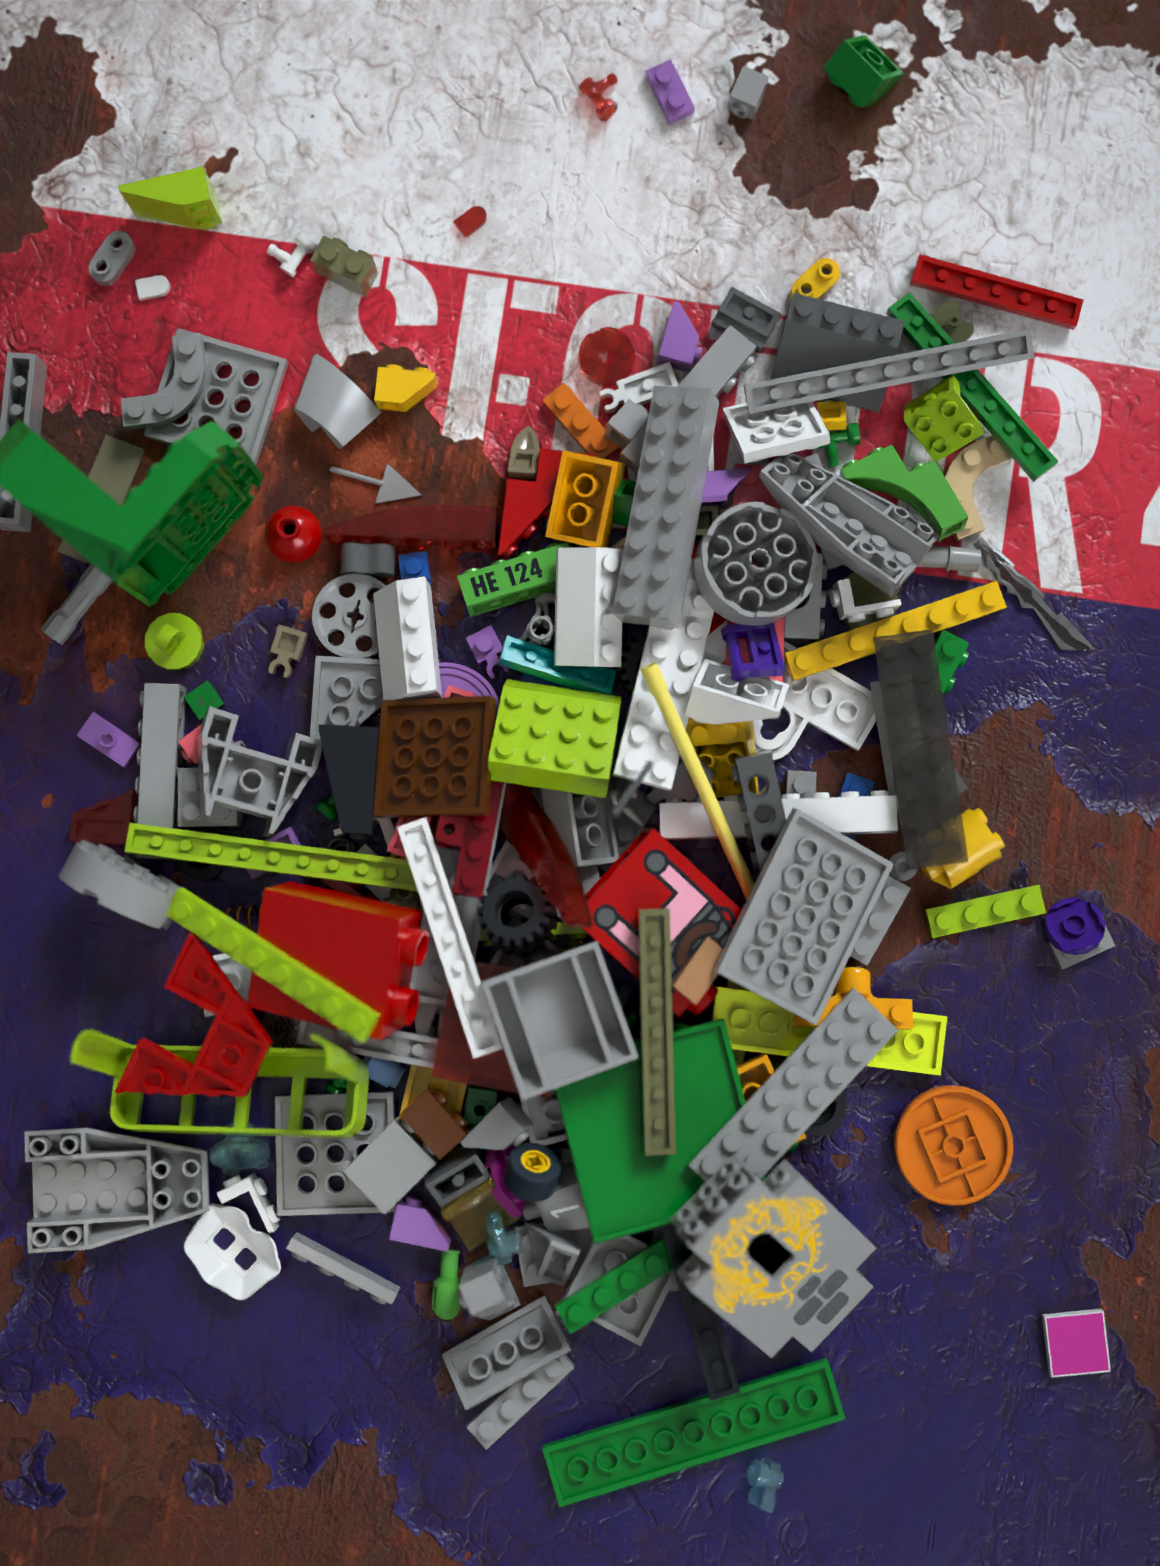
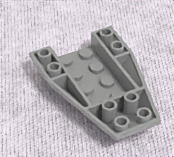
M793 452L786 456L779 455L759 473V477L781 508L795 516L810 533L815 543L890 597L914 572L940 536L933 531L931 526L921 523L909 515L906 509L896 506L892 502Z
M87 1127L24 1132L25 1162H32L34 1218L27 1223L28 1253L89 1250L210 1211L208 1150Z

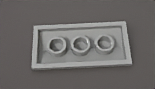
M544 1295L441 1355L465 1410H469L570 1352L571 1347L557 1315Z

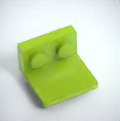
M954 374L904 405L905 423L935 462L984 434V428L960 396V383Z

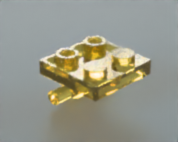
M493 1177L442 1207L441 1213L447 1222L451 1221L469 1252L520 1218V1216L512 1218L490 1191L496 1188Z

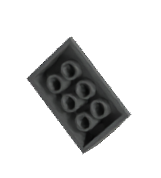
M793 293L770 380L896 355L905 321ZM886 387L825 400L833 402L846 401V405L879 413Z

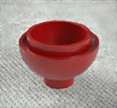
M296 505L281 507L273 512L265 525L264 534L267 547L275 557L289 563L305 561L313 556L320 547L322 541L320 522L311 511L304 507ZM293 525L295 526V531L290 535L286 534V527Z

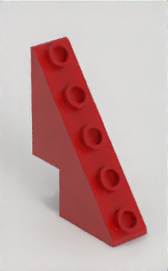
M540 448L536 482L507 479L498 551L499 560L505 559L507 561L511 559L518 550L517 545L524 538L528 540L538 530L536 525L543 518L548 519L563 451ZM579 453V454H583V455H588V456H593V457H594V454Z

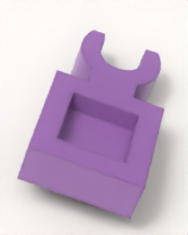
M490 625L466 637V640L478 664L480 665L487 661L488 676L494 680L496 678L493 668L498 666L500 659L498 655L501 654L503 647ZM502 666L505 673H508L509 668Z

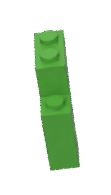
M893 445L885 448L878 447L872 450L867 457L861 460H851L840 470V477L866 490L882 492L908 504L924 518L933 531L940 535L939 541L965 529L969 517L935 460L927 464L919 463L908 472Z

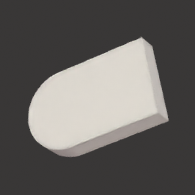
M162 275L135 280L140 301L162 297L170 291V283Z

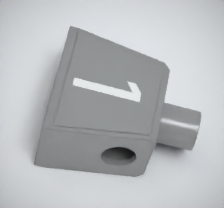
M574 1166L560 1172L555 1191L548 1199L539 1202H525L523 1213L526 1220L542 1217L546 1229L550 1232L589 1228Z

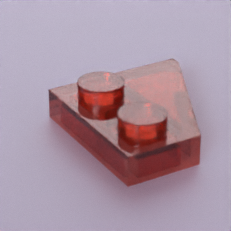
M129 789L124 791L125 794L111 800L107 798L97 802L91 808L85 807L73 812L69 841L72 844H76L77 842L80 843L83 839L94 845L126 846L129 824L133 823L136 791Z

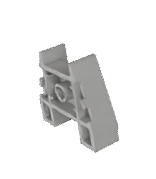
M209 707L204 714L197 738L201 819L206 820L211 816L214 804L267 819L263 837L267 838L275 832L294 801L317 770L323 749L321 740L295 733L289 739L284 759L231 744L239 715Z

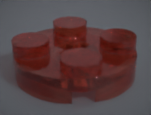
M612 327L600 328L599 331L589 333L583 339L579 348L581 372L588 380L597 385L616 386V381L628 377L634 368L635 350L629 337L621 330ZM607 350L611 351V357L615 359L608 363L602 362V358L599 357L600 353L605 354Z

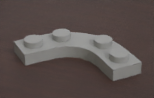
M201 333L172 336L175 361L174 375L169 385L163 390L146 396L121 398L123 427L126 430L155 427L175 421L187 412L186 410L197 397L199 398L206 379L205 350Z

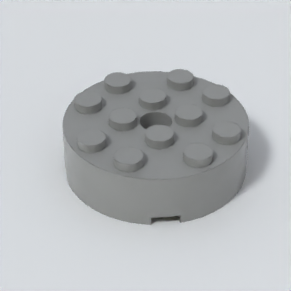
M765 502L742 503L723 512L705 532L695 553L694 574L701 595L715 612L737 624L749 626L767 625L787 616L810 593L814 585L816 569L818 568L817 551L810 533L792 513L783 508L778 509L764 505ZM752 560L756 561L760 568L752 565Z
M83 839L80 843L77 842L58 875L63 882L81 894L98 898L99 901L97 903L126 917L158 929L161 927L166 930L169 929L173 920L167 917L166 914L176 890L182 887L174 884V880L162 874H159L157 877L150 873L149 869L140 865L141 863L127 855L123 858L115 854L116 851L105 845L99 844L97 847Z

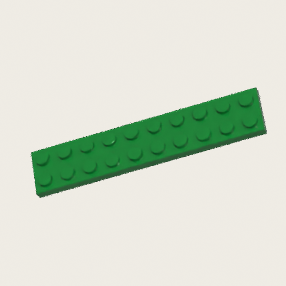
M827 1358L738 1384L740 1393L712 1402L708 1394L543 1444L542 1450L559 1507L845 1420L846 1418Z

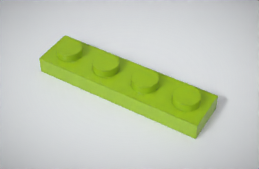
M1033 885L924 909L930 938H936L1045 914L1046 910L1040 885Z

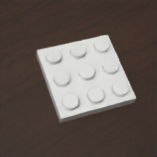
M813 402L748 414L746 403L723 408L725 422L744 463L759 462L766 458L779 455L786 456L792 452L816 449L830 444V434Z

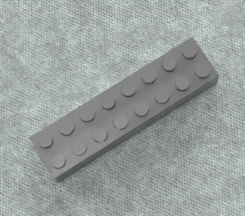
M654 386L612 614L623 623L679 628L719 401L710 388Z

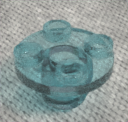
M231 1122L226 1127L233 1128L234 1122ZM248 1122V1128H254L253 1125ZM225 1135V1140L213 1145L209 1152L210 1162L222 1168V1173L226 1175H235L244 1169L265 1168L268 1166V1159L270 1158L269 1145L251 1135Z

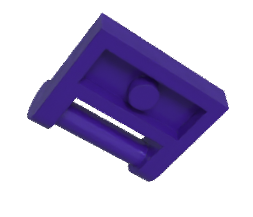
M774 623L759 626L729 624L721 629L722 639L726 642L731 662L729 671L733 681H743L747 677L783 676L785 666ZM738 638H745L750 663H743Z

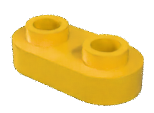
M830 258L817 260L793 283L790 298L792 299L793 293L817 299L823 297L838 281L840 268L837 262ZM827 268L831 274L825 275L821 270ZM803 287L809 288L810 293H808V294L803 293V292L801 291V288H803Z

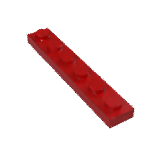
M919 254L916 260L910 285L1071 330L1077 327L1084 299Z

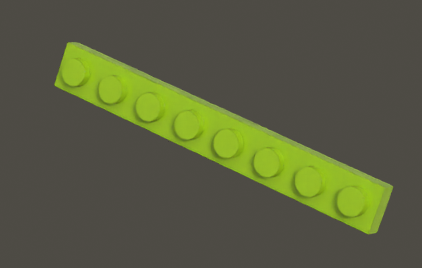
M184 887L176 890L166 914L167 917L361 1043L368 1040L381 1014Z

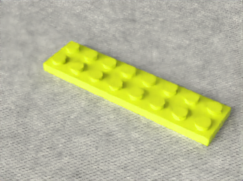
M716 986L718 992L713 999L711 1021L724 1018L732 1049L789 1056L815 1028L794 1027L793 1013L752 991ZM913 1012V1029L898 1030L866 1066L941 1076L947 1017Z

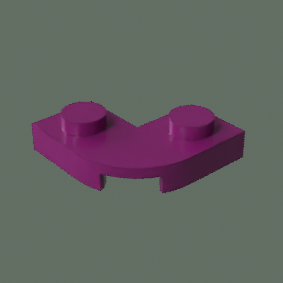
M514 1145L504 1150L487 1149L485 1168H491L493 1181L496 1188L490 1191L512 1218L523 1215L525 1200L519 1199L510 1193L504 1183L503 1176L509 1155L515 1148Z

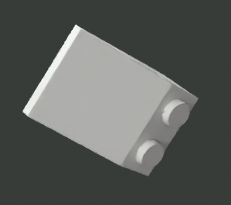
M704 659L693 684L685 716L693 718L700 723H710L713 725L779 717L789 684L766 677H747L743 681H733L729 671L731 666Z

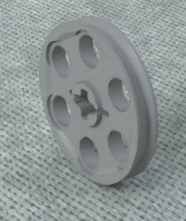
M347 574L329 582L318 594L312 611L313 627L320 642L334 655L366 659L379 655L375 606L367 598L368 593L372 589L386 587L378 579L365 574ZM345 583L355 585V593L349 598L340 595V587ZM360 602L359 613L364 618L363 620H358L353 626V621L349 618V615L355 614ZM325 604H332L336 608L335 615L330 619H325L320 614V610ZM333 631L343 632L345 638L341 645L333 646L329 643V635ZM361 637L371 638L373 645L369 651L362 652L357 649V641Z

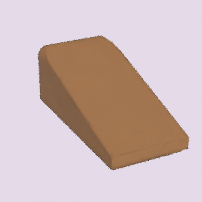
M706 937L672 979V987L696 1005L718 975L713 969L723 949L709 937Z

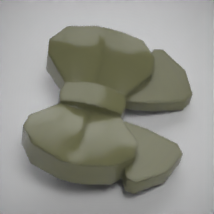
M949 300L938 306L934 311V315L932 313L930 315L940 327L946 326L948 329L946 334L954 343L968 341L974 333V325L971 322L963 321L958 315V302Z

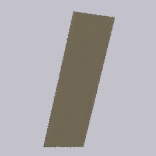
M106 435L88 478L122 506L145 449ZM62 539L57 552L91 564L90 561Z

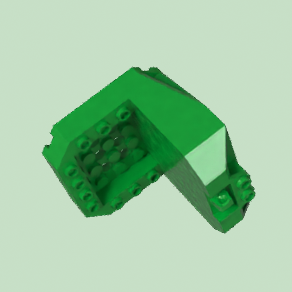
M20 419L0 440V486L114 583L148 607L156 604L163 592L169 596L183 584L252 505L255 497L250 494L253 484L256 487L260 486L264 479L263 474L243 447L213 421L187 433L181 440L174 441L167 449L165 458L148 470L146 479L142 484L128 492L125 497L126 502L122 506Z

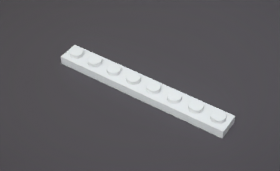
M427 818L399 826L397 828L473 1058L503 1049Z

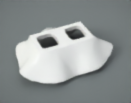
M210 1204V1211L201 1214L184 1242V1251L204 1282L236 1300L242 1301L251 1297L281 1271V1264L274 1240L270 1235L252 1229L246 1213L236 1207ZM222 1228H227L235 1236L234 1242L226 1250L221 1249L214 1242V1237ZM244 1248H248L257 1257V1260L248 1270H244L235 1261L236 1256Z

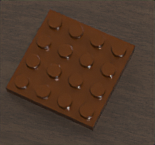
M493 696L382 700L373 816L377 818L440 817L441 815L489 816L491 772L488 769V759L494 734L496 698Z

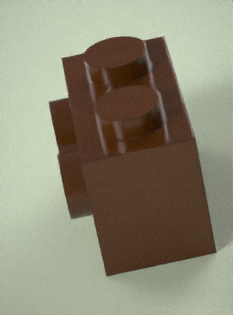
M429 1087L405 1108L400 1115L434 1154L441 1159L467 1136L469 1130L466 1126L469 1124L458 1111L453 1113L446 1106L449 1101L439 1089L433 1091Z

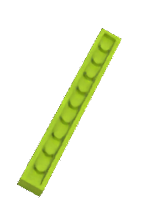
M129 824L125 852L129 854L418 892L409 862L405 859L144 824Z

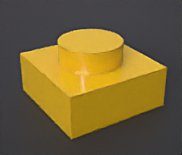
M846 401L817 403V412L827 430H846Z

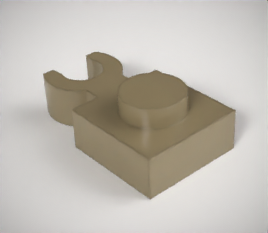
M278 625L270 650L272 654L278 656L269 665L270 674L275 675L277 667L284 666L285 672L283 677L286 679L291 677L293 670L290 663L291 660L300 662L308 637L306 632Z

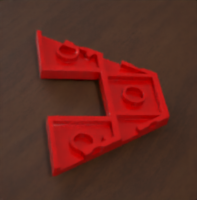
M190 933L164 988L216 1015L215 1020L194 1064L145 1037L141 1038L115 1090L117 1094L122 1092H140L152 1095L154 1093H164L166 1095L206 1094V1096L229 1095L230 1097H245L249 1093L273 1043L271 1037L200 938Z

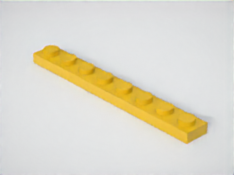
M995 581L784 653V661L793 682L995 613L1007 607L998 582Z

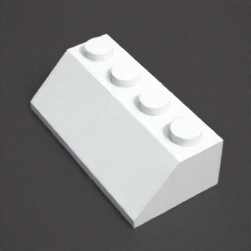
M556 548L555 666L621 667L622 621L612 614L624 549Z
M426 577L396 580L373 593L383 700L442 698L431 586Z

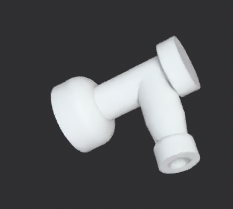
M301 232L295 238L297 247L291 255L274 244H271L267 249V254L275 257L282 263L279 268L293 278L297 274L296 268L306 253H314L318 246L312 239Z

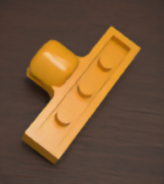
M844 967L835 986V993L829 998L817 1023L818 1025L852 988H855L898 1030H912V999L873 997L870 987V972L860 967ZM794 1014V1027L817 1026Z

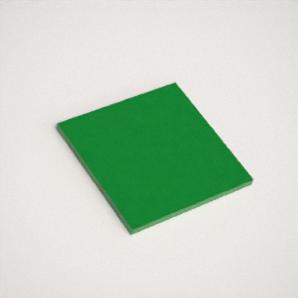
M724 1018L673 1031L676 1154L645 1156L641 1039L633 1041L639 1058L555 1088L593 1244L672 1224L670 1219L706 1183L688 1163L746 1102ZM765 1175L761 1178L762 1181L766 1179Z

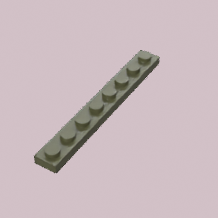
M638 909L645 1156L676 1154L670 909Z

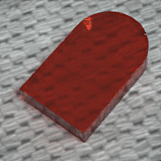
M473 206L455 219L453 223L466 239L486 223L487 213L481 206Z

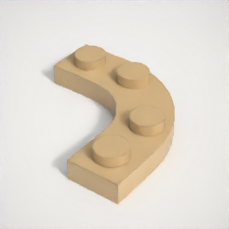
M993 435L976 441L963 449L949 465L945 478L969 517L965 529L953 534L956 542L985 530L974 504L972 494L974 481L978 475L989 468L1013 459Z

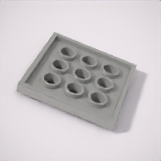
M178 328L175 336L193 334L194 332ZM202 335L206 360V379L199 398L197 397L186 410L188 413L187 421L183 424H176L172 421L160 426L146 427L144 436L148 439L171 445L174 441L181 440L187 433L201 427L204 420L213 419L227 434L233 427L242 428V436L236 441L243 447L254 464L257 465L286 373L288 361L285 358ZM173 344L158 392L169 385L174 375ZM222 366L232 367V373L228 378L218 377V370ZM249 374H258L259 382L256 385H245V378ZM215 392H220L224 395V399L219 405H211L209 403L210 396ZM242 400L251 402V408L246 413H239L236 410L237 404Z
M394 1091L368 1092L366 1115L372 1118L373 1125L371 1129L361 1130L354 1137L276 1136L277 1216L382 1213L343 1171L358 1157V1147L362 1144L370 1145L395 1119ZM346 1093L305 1094L304 1116L310 1117L313 1120V1130H331L327 1122L328 1118L332 1115L339 1116L343 1120L344 1127ZM291 1095L275 1096L276 1129H288ZM338 1145L343 1149L344 1157L342 1160L333 1161L329 1157L328 1150L330 1146ZM308 1146L313 1149V1161L304 1162L300 1159L299 1150L301 1147ZM339 1175L343 1178L345 1185L342 1190L334 1191L330 1188L329 1179L331 1176ZM309 1176L314 1180L315 1188L313 1191L305 1192L300 1188L299 1182L301 1177ZM397 1203L388 1212H395Z

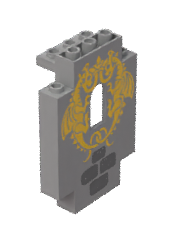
M734 1153L670 1219L678 1229L679 1235L690 1249L695 1252L676 1273L691 1292L771 1358L792 1336L812 1352L873 1288L857 1268L876 1247L785 1159L762 1181ZM762 1233L772 1235L793 1254L773 1276L767 1273L747 1254L750 1241Z

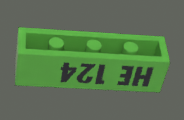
M568 542L562 544L553 543L545 549L536 552L527 551L521 553L517 558L507 561L497 560L488 567L481 569L472 568L457 576L470 617L556 591V548H570Z

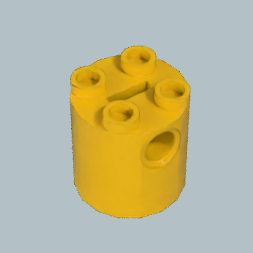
M967 809L958 817L941 825L918 840V863L929 880L952 889L978 873L986 865L1001 858L1000 850L1005 847V844L998 833L990 831L986 825L988 820L981 809Z

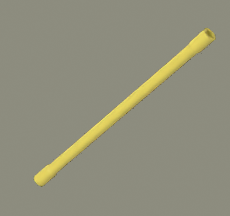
M657 662L646 665L640 671L650 693L657 702L747 901L755 885L753 878L670 697L667 684Z

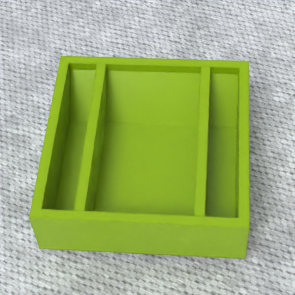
M507 679L502 689L488 759L491 780L606 798L622 697Z

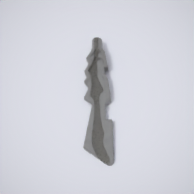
M982 537L973 544L976 549L981 550L986 568L995 573L997 582L1006 587L1007 593L1016 595L1020 607L1033 608L1060 650L1089 651L1092 649V645L1062 612L1056 616L1043 601L1045 595L1027 577L1019 574L1013 568L1015 565L998 549L992 548Z

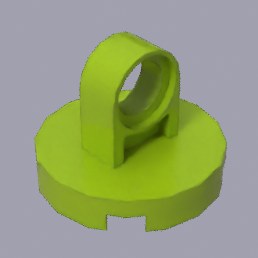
M167 613L158 617L149 625L145 635V648L148 656L156 665L169 671L191 667L199 660L204 649L201 628L190 617L180 613Z

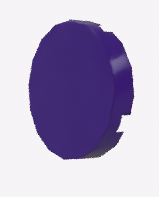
M1072 897L1062 899L1052 905L1046 915L1044 929L1047 939L1056 949L1066 954L1080 955L1089 953L1099 946L1104 938L1106 923L1103 913L1095 904L1089 901L1088 903L1082 901L1081 898Z

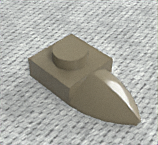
M530 426L525 427L513 441L508 465L509 479L536 480L540 453L539 441L535 431Z

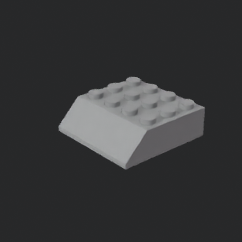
M597 941L586 943L481 981L522 1100L639 1058Z

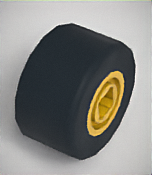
M538 1143L521 1144L517 1148L515 1147L509 1155L503 1175L504 1183L510 1193L519 1199L529 1202H539L548 1199L554 1193L562 1169L560 1159L547 1146Z

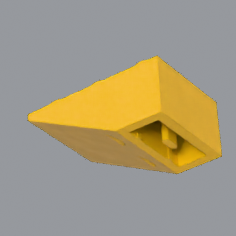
M689 717L686 730L697 756L716 772L711 781L713 785L712 790L716 798L743 794L741 783H734L731 766L736 765L735 757L756 753L753 720L713 725L710 723H700ZM753 777L748 782V788L752 792H759L758 777Z

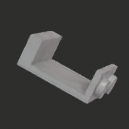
M398 1116L343 1171L384 1215L439 1159L426 1143L422 1142L414 1134L415 1131L411 1126Z

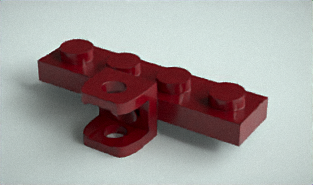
M491 780L489 816L464 817L441 815L439 817L434 839L435 844L444 849L460 852L452 894L482 899L504 782ZM444 829H451L453 834L447 835Z

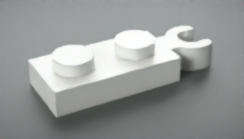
M668 362L616 381L617 390L603 389L599 393L600 399L610 397L613 400L611 404L604 407L605 413H611L618 408V405L625 404L628 399L640 405L649 403L652 400L654 386L677 387L678 382L671 364Z

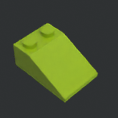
M203 166L118 185L120 193L136 216L203 230L214 228L217 224L223 223L216 191Z

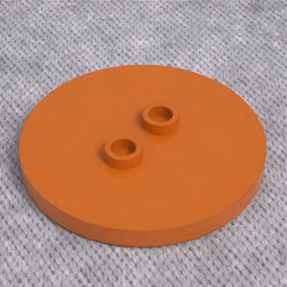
M944 1085L921 1093L905 1107L896 1124L893 1147L897 1166L913 1189L933 1202L943 1205L961 1206L987 1197L1002 1183L1012 1162L1013 1137L1005 1115L991 1099L967 1087Z

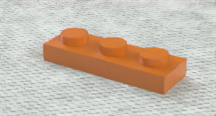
M564 382L542 400L543 405L585 453L594 454V457L608 459L619 449L616 444L604 435L605 428Z

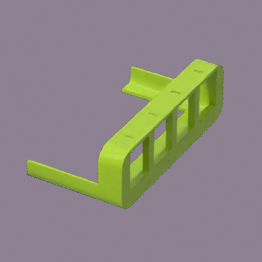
M86 1030L77 1036L72 1049L71 1064L114 1077L110 1105L111 1118L118 1127L137 1132L350 1138L362 1130L366 1120L369 1069L365 1061L320 1036L312 1034L311 1040L323 1045L325 1049L270 1048L256 1076L293 1078L288 1129L248 1128L251 1089L245 1097H236L233 1128L194 1126L197 1094L182 1095L179 1126L140 1125L144 1093H115L136 1045L94 1030ZM159 1045L194 1064L202 1047ZM307 1078L347 1079L344 1127L342 1130H302Z

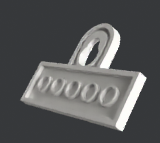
M784 641V653L798 649ZM784 661L783 683L789 684L782 708L789 716V724L785 731L778 733L774 739L767 740L760 733L763 725L762 719L753 720L756 753L770 750L773 761L784 757L792 750L807 723L855 751H859L876 722L872 692L832 668L792 682Z

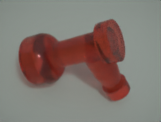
M610 73L606 78L596 83L591 77H588L579 85L580 92L583 95L587 94L595 104V114L602 122L611 118L618 108L613 99H605L601 95L610 86L618 83L614 73Z

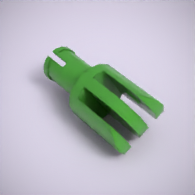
M449 1249L448 1252L441 1250L440 1277H436V1280H433L432 1308L438 1317L445 1320L453 1319L457 1316L461 1307L457 1296V1291L460 1290V1278H457L459 1250Z

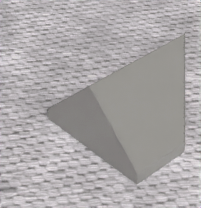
M524 1222L538 1270L537 1277L565 1287L579 1256L580 1241Z

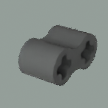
M343 543L341 544L340 574H365L383 578L393 577L396 547L388 544Z

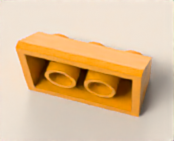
M563 450L545 537L592 548H608L613 527L614 494L623 480L626 464Z

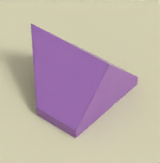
M752 468L708 471L706 473L701 506L718 505V510L725 509L729 497Z

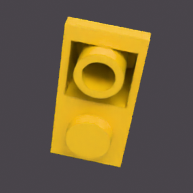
M393 364L386 365V368L378 367L374 397L377 408L402 412L408 411L437 388L436 374L431 372L430 369L417 367L414 370H404L403 367Z

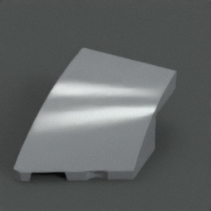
M316 354L310 360L311 364L307 376L303 380L301 393L296 400L293 410L311 432L321 427L338 449H341L381 414V411L345 374L326 359Z

